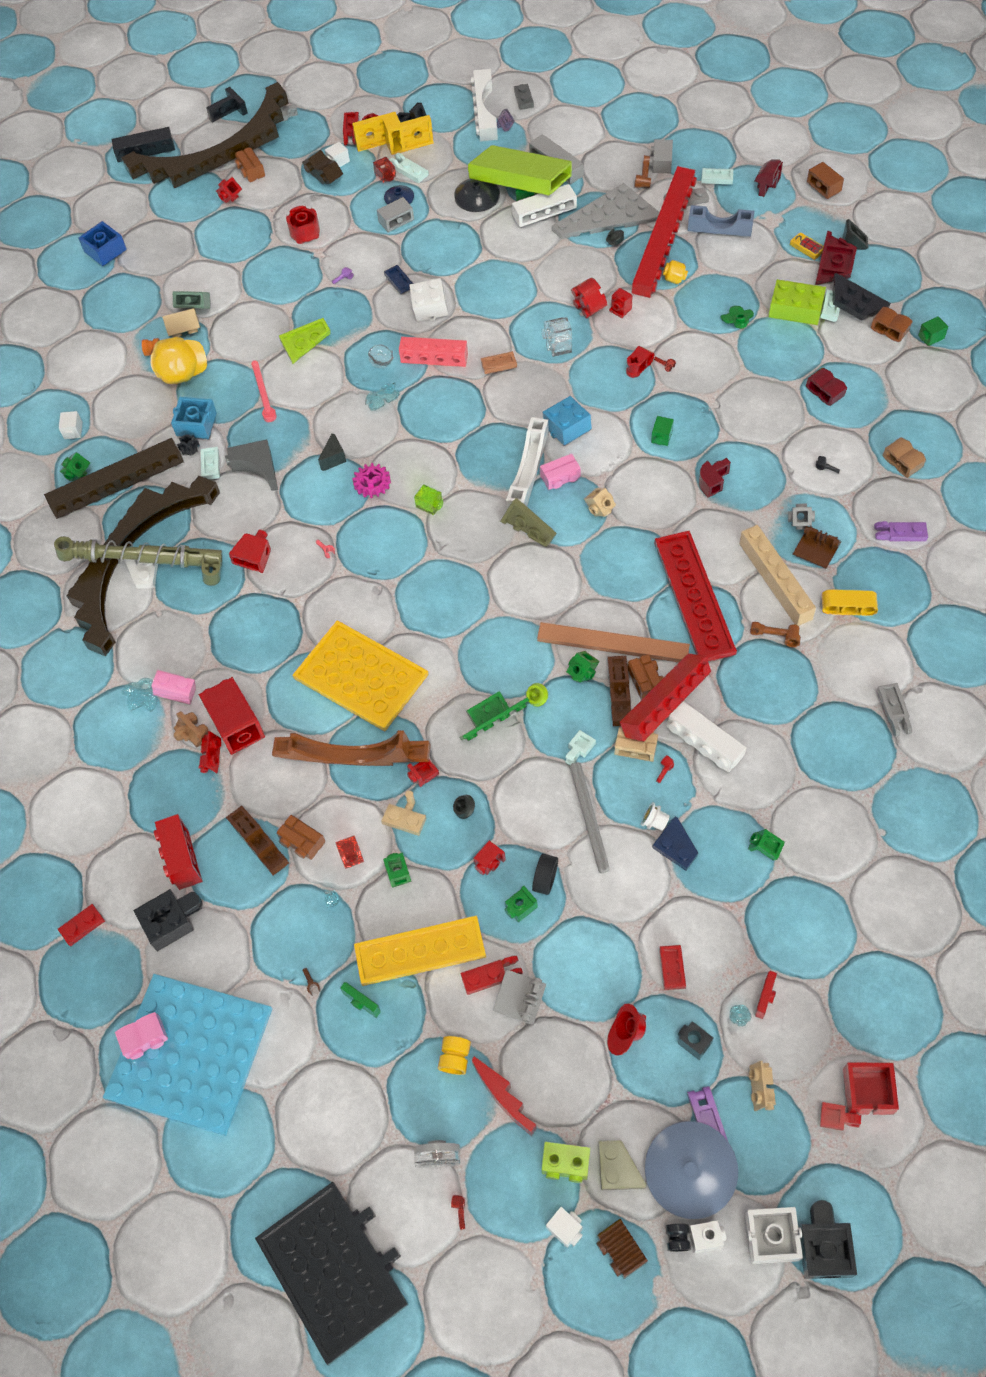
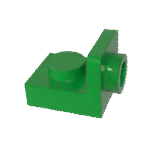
M767 829L752 834L748 850L751 852L758 850L774 861L779 858L785 842Z

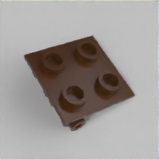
M806 526L804 535L792 555L827 569L842 541L837 536L828 535L827 532L823 534L822 530L819 532L817 529L812 528L813 526Z

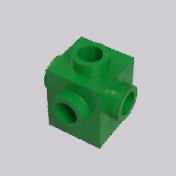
M76 452L69 458L66 457L61 463L63 467L59 472L67 480L75 481L86 476L87 471L85 470L90 465V462Z
M586 651L578 652L570 659L566 672L576 682L588 681L595 676V669L600 661Z

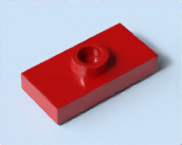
M681 945L660 946L664 990L686 989Z
M768 971L755 1017L763 1019L768 1003L773 1004L776 991L772 989L777 976L776 972Z

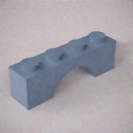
M691 205L688 231L751 237L755 211L738 209L734 215L720 218L712 215L707 206Z

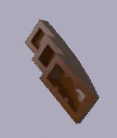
M607 656L612 725L621 726L620 721L631 711L627 656Z
M240 806L226 817L236 832L273 876L289 864L285 856L278 850L273 841L265 834L261 826L243 806Z

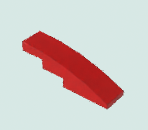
M474 1056L472 1059L473 1066L496 1103L517 1125L532 1136L537 1129L536 1124L521 1114L524 1108L523 1103L508 1093L511 1088L510 1082Z

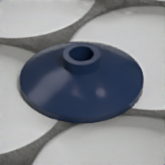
M404 185L393 186L385 192L384 201L388 205L404 197L411 204L414 200V192L411 188Z

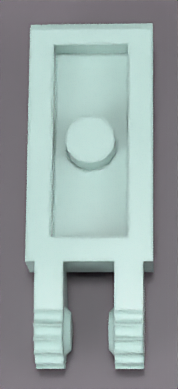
M399 152L395 154L396 159L390 158L388 160L394 169L416 183H420L429 175L428 170L407 158L405 159Z

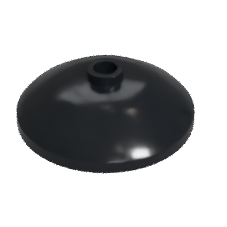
M469 178L457 186L454 198L456 204L461 209L469 212H482L497 204L500 198V190L497 184Z

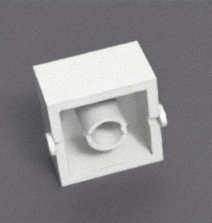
M441 278L410 284L412 306L417 322L424 320L434 321L438 317L448 315L445 291Z
M795 1207L747 1210L745 1220L751 1264L797 1262L803 1259L800 1242L802 1230L798 1228Z

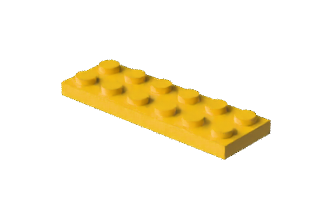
M477 916L354 944L362 986L486 958Z

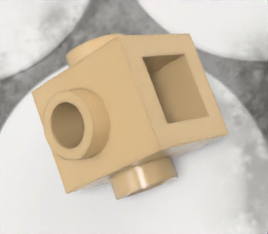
M596 488L584 498L589 511L594 516L605 517L616 506L613 496L606 488Z

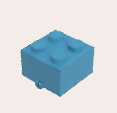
M571 396L542 412L543 419L548 420L551 437L553 439L557 438L563 445L568 444L592 429L591 414Z
M179 397L176 408H173L174 416L171 424L176 436L182 437L187 434L194 435L195 438L209 439L217 414L213 400Z

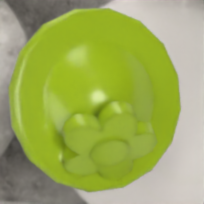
M541 683L531 684L526 692V698H529L528 702L536 707L542 706L548 699L547 688Z

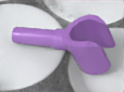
M344 267L341 272L342 274L332 280V283L335 284L344 277L352 279L354 276L352 270Z

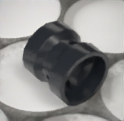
M669 1224L665 1226L666 1234L669 1236L667 1251L683 1252L691 1250V1244L687 1237L689 1224Z

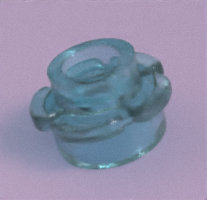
M735 1005L731 1008L730 1020L732 1023H736L738 1026H745L751 1020V1013L746 1006Z

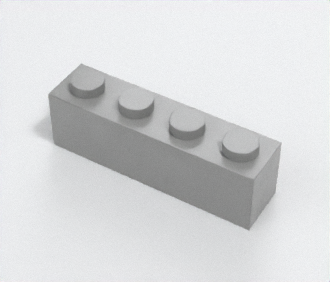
M543 134L529 142L530 153L572 161V176L566 181L570 185L584 176V163Z

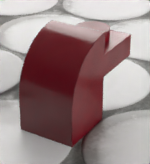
M728 458L716 461L713 465L709 461L702 465L699 487L707 498L723 491L724 479L722 477L729 474L731 462Z

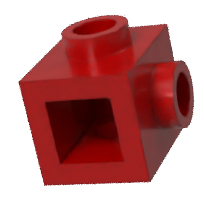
M231 177L227 181L223 179L218 184L219 188L216 192L219 198L227 203L230 200L232 202L239 197L238 193L242 188Z

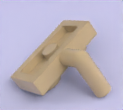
M407 791L405 793L407 800L405 808L388 804L381 822L383 825L419 836L427 818L426 815L412 811L415 799L413 792Z

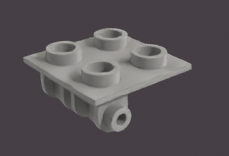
M506 969L493 1011L534 1025L546 984L542 983V980L534 977L532 979Z

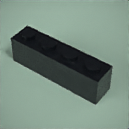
M170 127L111 139L117 162H123L121 157L133 151L136 154L150 156L175 150Z

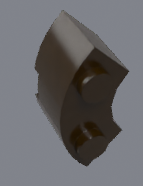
M322 150L315 152L302 161L305 171L322 184H331L343 175L337 162L329 159Z

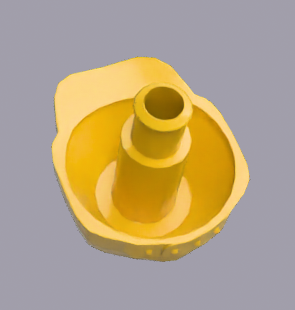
M181 337L157 341L150 356L151 369L166 384L187 382L193 376L202 373L207 367V359L202 344L195 340H184Z

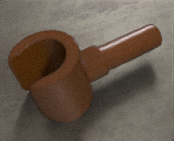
M304 968L302 971L308 983V993L312 995L310 991L312 986H317L320 992L319 984L314 982L308 969Z

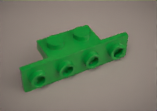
M499 691L466 710L475 728L460 736V740L467 739V741H470L478 736L476 732L482 728L486 731L494 726V721L499 719L501 722L510 717L509 712L514 709L518 712L527 707L525 703L529 701V698H524L509 707Z

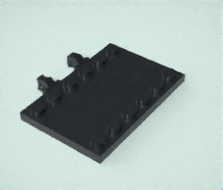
M331 1182L255 1238L328 1366L409 1305L389 1273L394 1269L391 1264L401 1257L398 1250L394 1247L384 1255L381 1251L376 1252L364 1232L367 1230L365 1224L376 1217L375 1213L370 1207L361 1213L358 1210L352 1212L334 1182Z

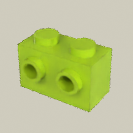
M545 1142L542 1174H545L546 1178L552 1180L568 1177L570 1182L582 1183L583 1180L588 1179L590 1148Z

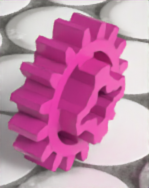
M371 463L369 467L364 464V469L359 467V473L354 472L355 477L352 478L354 489L357 490L359 495L363 493L364 498L367 495H370V498H373V495L379 497V493L385 494V489L390 488L391 479L389 471H386V467L381 468L380 464L374 466Z

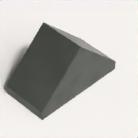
M847 219L842 239L856 246L857 250L868 249V236L850 219Z
M331 433L318 459L322 471L346 462L344 450L333 433Z

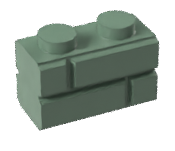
M173 291L172 293L173 308L210 309V292Z

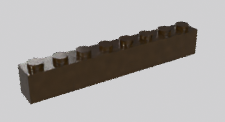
M169 438L44 494L54 516L58 519L177 466L184 461L173 438Z

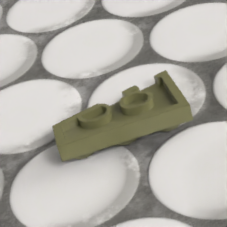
M518 498L512 501L500 521L503 524H511L513 529L518 532L522 530L527 533L529 538L545 547L551 543L557 534Z

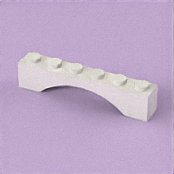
M491 69L473 70L474 77H471L474 115H477L475 116V125H478L476 126V135L480 136V142L498 140L496 117L490 114L484 106L485 99L492 92Z
M531 417L520 467L514 482L510 486L506 499L507 509L516 498L526 506L528 505L549 434L548 420Z

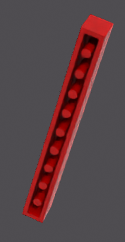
M677 166L633 280L632 294L651 298L652 292H656L657 280H660L662 275L661 268H664L666 265V256H669L671 251L670 245L674 244L675 232L678 233L680 227L679 221H682L684 217L683 210H686L689 200L687 199L691 198L692 187H695L697 177H695L696 170Z

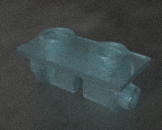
M387 383L381 387V390L370 392L366 396L365 405L368 404L369 409L375 411L385 405L382 399L385 398L387 403L398 399L400 393L397 389L394 390L396 383Z

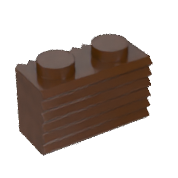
M621 1219L597 1235L599 1241L596 1242V1245L603 1256L608 1254L612 1260V1263L609 1265L617 1277L621 1275L623 1279H626L648 1262Z

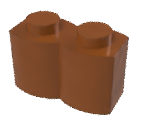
M882 307L874 317L871 329L879 334L886 335L893 341L901 342L910 330L913 321L905 315L897 314L893 309Z

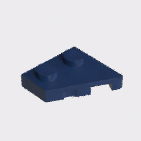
M676 816L652 846L654 850L685 871H687L698 856L697 849Z

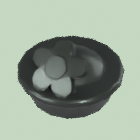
M612 229L606 237V242L612 246L621 243L624 240V231Z
M467 794L456 798L453 804L454 812L461 819L471 816L475 808L474 799Z

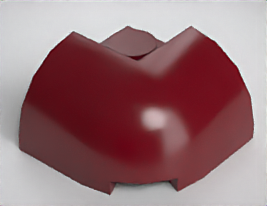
M771 159L760 168L754 181L758 182V196L765 197L769 187H777L781 179L783 162L780 159Z

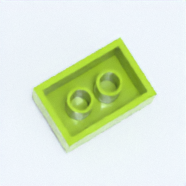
M777 279L771 300L769 318L818 325L826 287Z

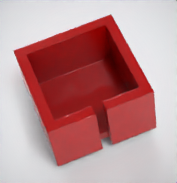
M847 1062L843 1068L847 1113L868 1115L872 1111L873 1115H894L899 1110L894 1063Z

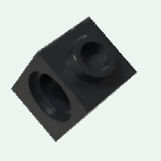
M693 1021L689 1026L685 1024L677 1034L679 1036L678 1044L698 1060L704 1055L714 1037ZM696 1035L700 1042L693 1044L688 1040V1037Z

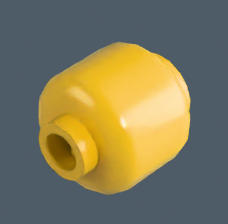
M675 260L667 262L663 270L665 280L675 284L685 280L688 273L685 270V264Z

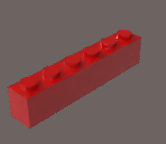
M688 653L620 721L625 737L644 742L711 673L707 657Z

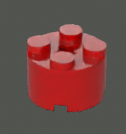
M306 206L292 208L289 211L290 214L286 216L291 238L298 244L318 239L320 226L315 209H309Z
M589 278L571 289V293L575 298L573 303L577 309H582L585 318L592 316L607 306L606 296L604 293L601 295L599 291L601 287L594 278Z

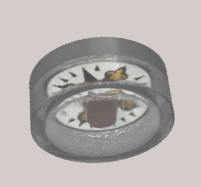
M444 1140L429 1141L428 1144L415 1146V1167L444 1169L460 1165V1145L446 1143Z

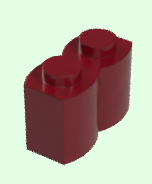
M825 368L819 369L808 377L806 383L807 389L828 406L833 405L844 397L847 390L846 384L842 380L835 378L833 373Z

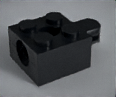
M169 889L133 911L150 944L158 952L194 931L188 917L201 910L203 903L195 892H189L177 899L172 890Z
M825 1200L816 1201L810 1208L811 1224H802L799 1227L802 1230L800 1242L803 1255L804 1279L853 1278L857 1275L851 1224L835 1223L831 1203Z

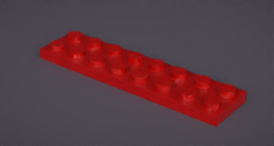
M690 530L655 538L656 549L696 655L706 656L708 662L736 655V647Z

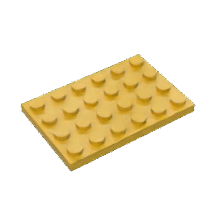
M337 620L292 676L298 682L385 732L429 673L428 670Z

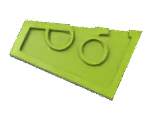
M324 318L281 334L279 339L292 364H294L331 333Z

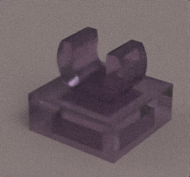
M508 109L502 110L497 118V128L502 127L504 132L510 130L515 122Z

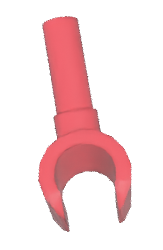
M320 540L316 541V544L324 551L326 558H330L329 553H327L329 551L335 554V548L332 545L325 546Z

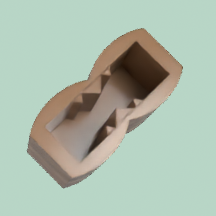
M902 437L887 446L883 453L885 460L895 466L907 478L923 468L926 462L924 454L914 449L910 441Z

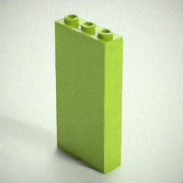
M491 145L468 163V172L470 179L550 196L572 176V161Z

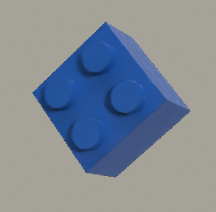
M103 221L78 237L83 251L102 266L127 250L122 235Z

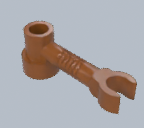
M644 155L642 175H636L634 188H650L651 178H648L650 156Z
M752 622L750 634L752 635L772 634L785 636V644L788 647H798L801 641V636L799 635L800 627L798 625L792 624L789 625L788 629L765 626L759 622Z

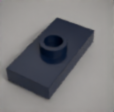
M398 265L384 271L385 277L400 294L410 290V284H414Z

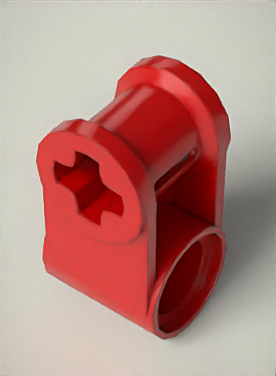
M638 346L627 358L628 367L626 374L632 378L640 376L651 365L655 354Z

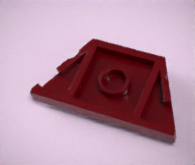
M827 231L815 285L833 282L832 278L835 273L846 279L851 278L857 247L847 243L841 237L837 239L832 236L831 231Z

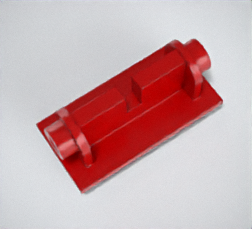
M208 731V735H204V738L201 740V753H206V755L200 756L199 769L202 773H207L208 770H211L217 774L220 763L221 738Z

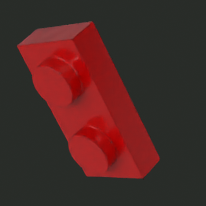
M91 904L59 927L58 931L71 947L105 922L96 907Z

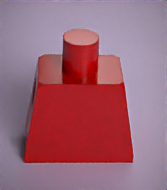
M258 530L255 536L248 533L244 534L229 552L232 564L263 573L271 552L269 542L266 539L268 534L264 530Z

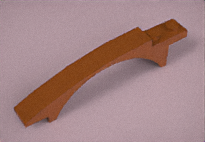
M398 730L395 735L385 741L362 746L328 744L306 738L297 733H290V737L274 738L272 756L327 764L393 766V763L429 762L431 744L429 741H409L404 730Z

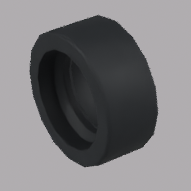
M544 853L541 854L534 874L532 891L545 895L550 894L557 872L558 857Z

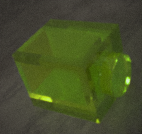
M424 484L414 496L416 508L429 514L435 515L437 510H440L443 506L442 493Z

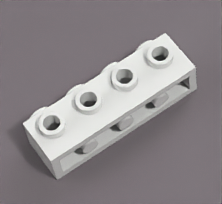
M567 184L556 189L550 196L537 194L512 203V215L519 227L577 208V195L571 186Z
M682 702L669 715L666 726L670 731L679 735L687 744L699 750L703 756L715 762L719 768L729 773L742 760L747 748L687 703Z

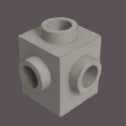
M807 503L796 504V507H792V511H788V522H792V526H796V529H805L806 526H812V522H815V511H812V507H807ZM799 513L804 514V518L802 520H799L797 518V515Z

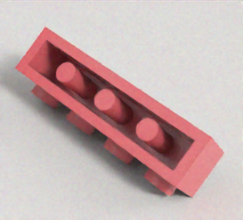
M401 337L399 354L401 363L466 367L468 347L466 340Z

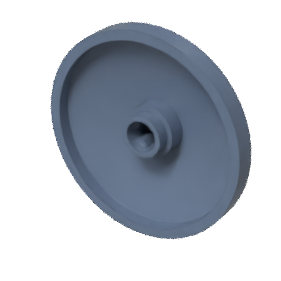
M685 1121L665 1128L653 1140L646 1155L645 1176L653 1197L664 1209L682 1218L702 1219L719 1212L732 1198L738 1181V1164L731 1145L720 1132L700 1122Z

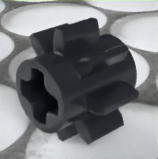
M186 434L179 438L180 443L177 446L183 455L191 456L198 452L197 447L200 444L194 435Z

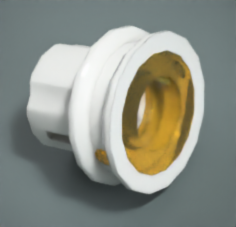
M652 802L642 818L641 825H646L647 829L654 827L663 831L670 815L660 811L661 806H655V803Z

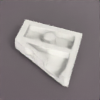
M124 559L136 588H155L158 564L153 566V563H139L136 565L135 560Z

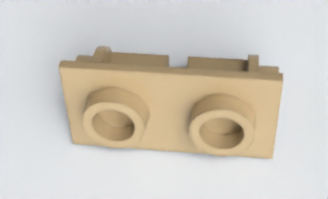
M759 1061L749 1066V1078L752 1086L751 1100L754 1105V1111L763 1108L765 1110H774L776 1105L774 1089L766 1087V1085H773L772 1068L769 1066V1063Z

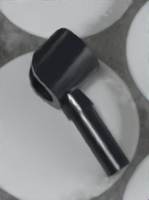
M818 457V461H816V468L818 470L829 469L839 474L840 469L827 464L826 457Z

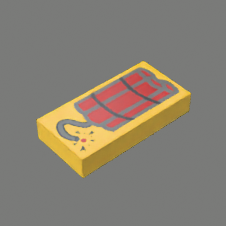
M801 232L790 240L792 247L814 260L823 252V245Z

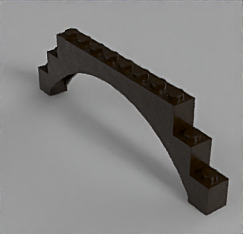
M279 82L266 87L264 100L253 118L233 136L215 146L195 153L172 157L145 156L136 154L133 151L121 157L125 169L133 180L144 174L148 175L153 184L167 178L175 189L236 159V152L244 151V149L249 147L254 150L278 138L279 135L275 124L284 121L281 107L289 104L286 91Z
M198 475L195 481L191 483L190 488L171 482L165 488L163 494L144 488L137 496L133 505L128 508L125 516L118 522L114 531L109 534L108 539L103 545H107L111 540L115 542L116 546H125L128 541L133 544L154 525L176 513L196 506L212 505L220 494L217 483ZM100 558L96 562H89L87 568L80 574L78 580L66 595L72 606L80 608L74 618L81 628L88 630L82 639L87 649L105 657L116 643L108 631L105 617L106 594L111 577L118 565V559L104 558L103 563Z

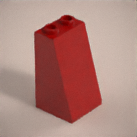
M233 677L225 679L198 694L231 755L265 738L257 717Z

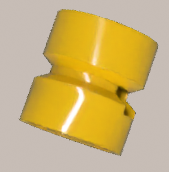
M455 1036L443 1037L441 1051L445 1054L439 1058L438 1070L455 1075L466 1074L468 1060L464 1057L468 1056L470 1052L471 1041Z

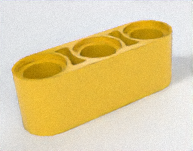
M825 590L822 592V611L825 614L871 616L878 612L877 594L874 591Z

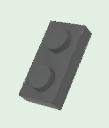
M520 84L514 86L519 109L534 108L529 85Z

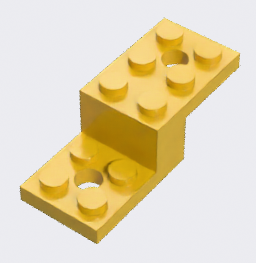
M391 112L352 123L358 152L387 144L391 155H394L398 152L402 153L434 144L432 123L429 115L400 123L396 112ZM368 132H372L371 135L366 136Z

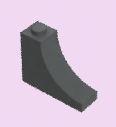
M267 439L227 448L228 455H225L227 466L230 465L233 472L249 471L256 473L268 482L271 491L278 490L271 450Z

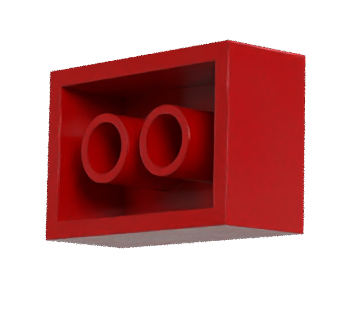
M179 814L156 821L154 836L156 841L160 842L161 847L158 848L161 859L165 860L166 865L163 866L166 877H169L171 884H175L179 890L203 882L189 830Z

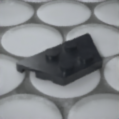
M837 273L832 278V281H834L832 288L834 295L833 305L860 320L878 314L882 307L889 308L891 304Z

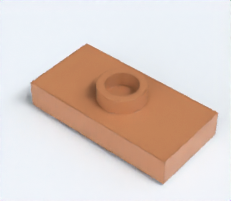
M513 351L481 358L485 374L517 367Z

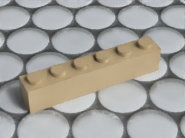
M755 525L742 531L740 546L793 623L800 626L813 620L816 610L815 605L760 527Z

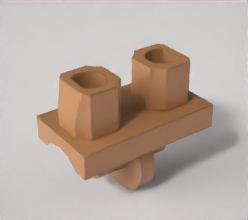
M182 711L176 713L178 721L176 726H174V738L177 741L183 739L185 741L190 740L196 748L199 747L204 735H208V727L205 724L196 727L195 724H197L198 719L193 712L186 715Z

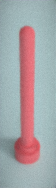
M254 360L251 365L264 407L262 411L263 419L266 422H273L277 415L275 409L270 406L259 363Z

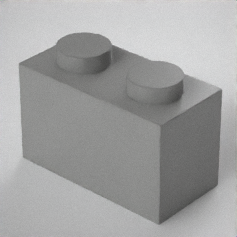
M654 139V146H651L650 155L653 156L650 157V166H653V173H671L673 140Z
M404 197L377 209L378 222L387 232L414 220L413 208Z

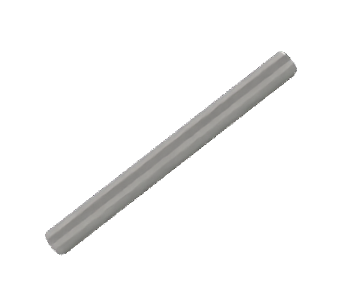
M580 762L572 763L570 765L598 871L599 873H605L609 871L610 867Z

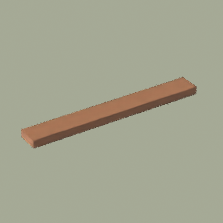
M543 622L540 623L537 637L538 642L639 657L648 654L653 659L680 662L689 653L690 644Z

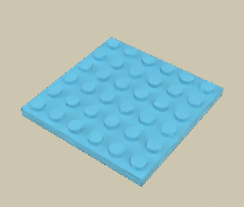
M153 974L134 1022L156 1012L161 1018L168 1040L160 1048L146 1050L143 1052V1056L138 1059H127L121 1052L103 1099L226 1136L271 1015L272 1007Z

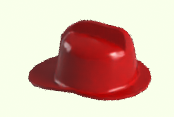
M624 1004L619 1009L607 1038L608 1049L616 1056L627 1052L632 1042L640 1040L646 1032V1015L639 1013L634 1005Z

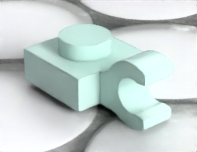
M579 730L568 745V748L571 750L565 757L567 758L565 763L568 765L575 763L579 755L585 758L596 744V740Z

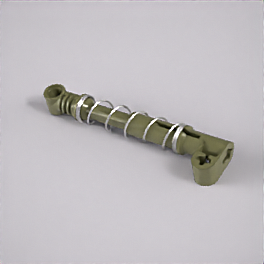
M66 536L59 537L54 542L56 555L59 560L64 562L70 561L74 557L76 559H79V557L80 559L85 558L89 562H96L100 558L102 563L104 558L118 559L119 564L122 559L135 560L136 565L139 563H153V566L156 564H170L171 567L173 565H180L181 568L202 566V579L206 585L214 586L221 579L222 550L190 548L186 545H180L179 547H167L165 544L151 546L148 543L134 547L130 541L125 546H116L113 540L109 541L107 545H99L96 539H90L85 543L84 541H76L75 543V541Z

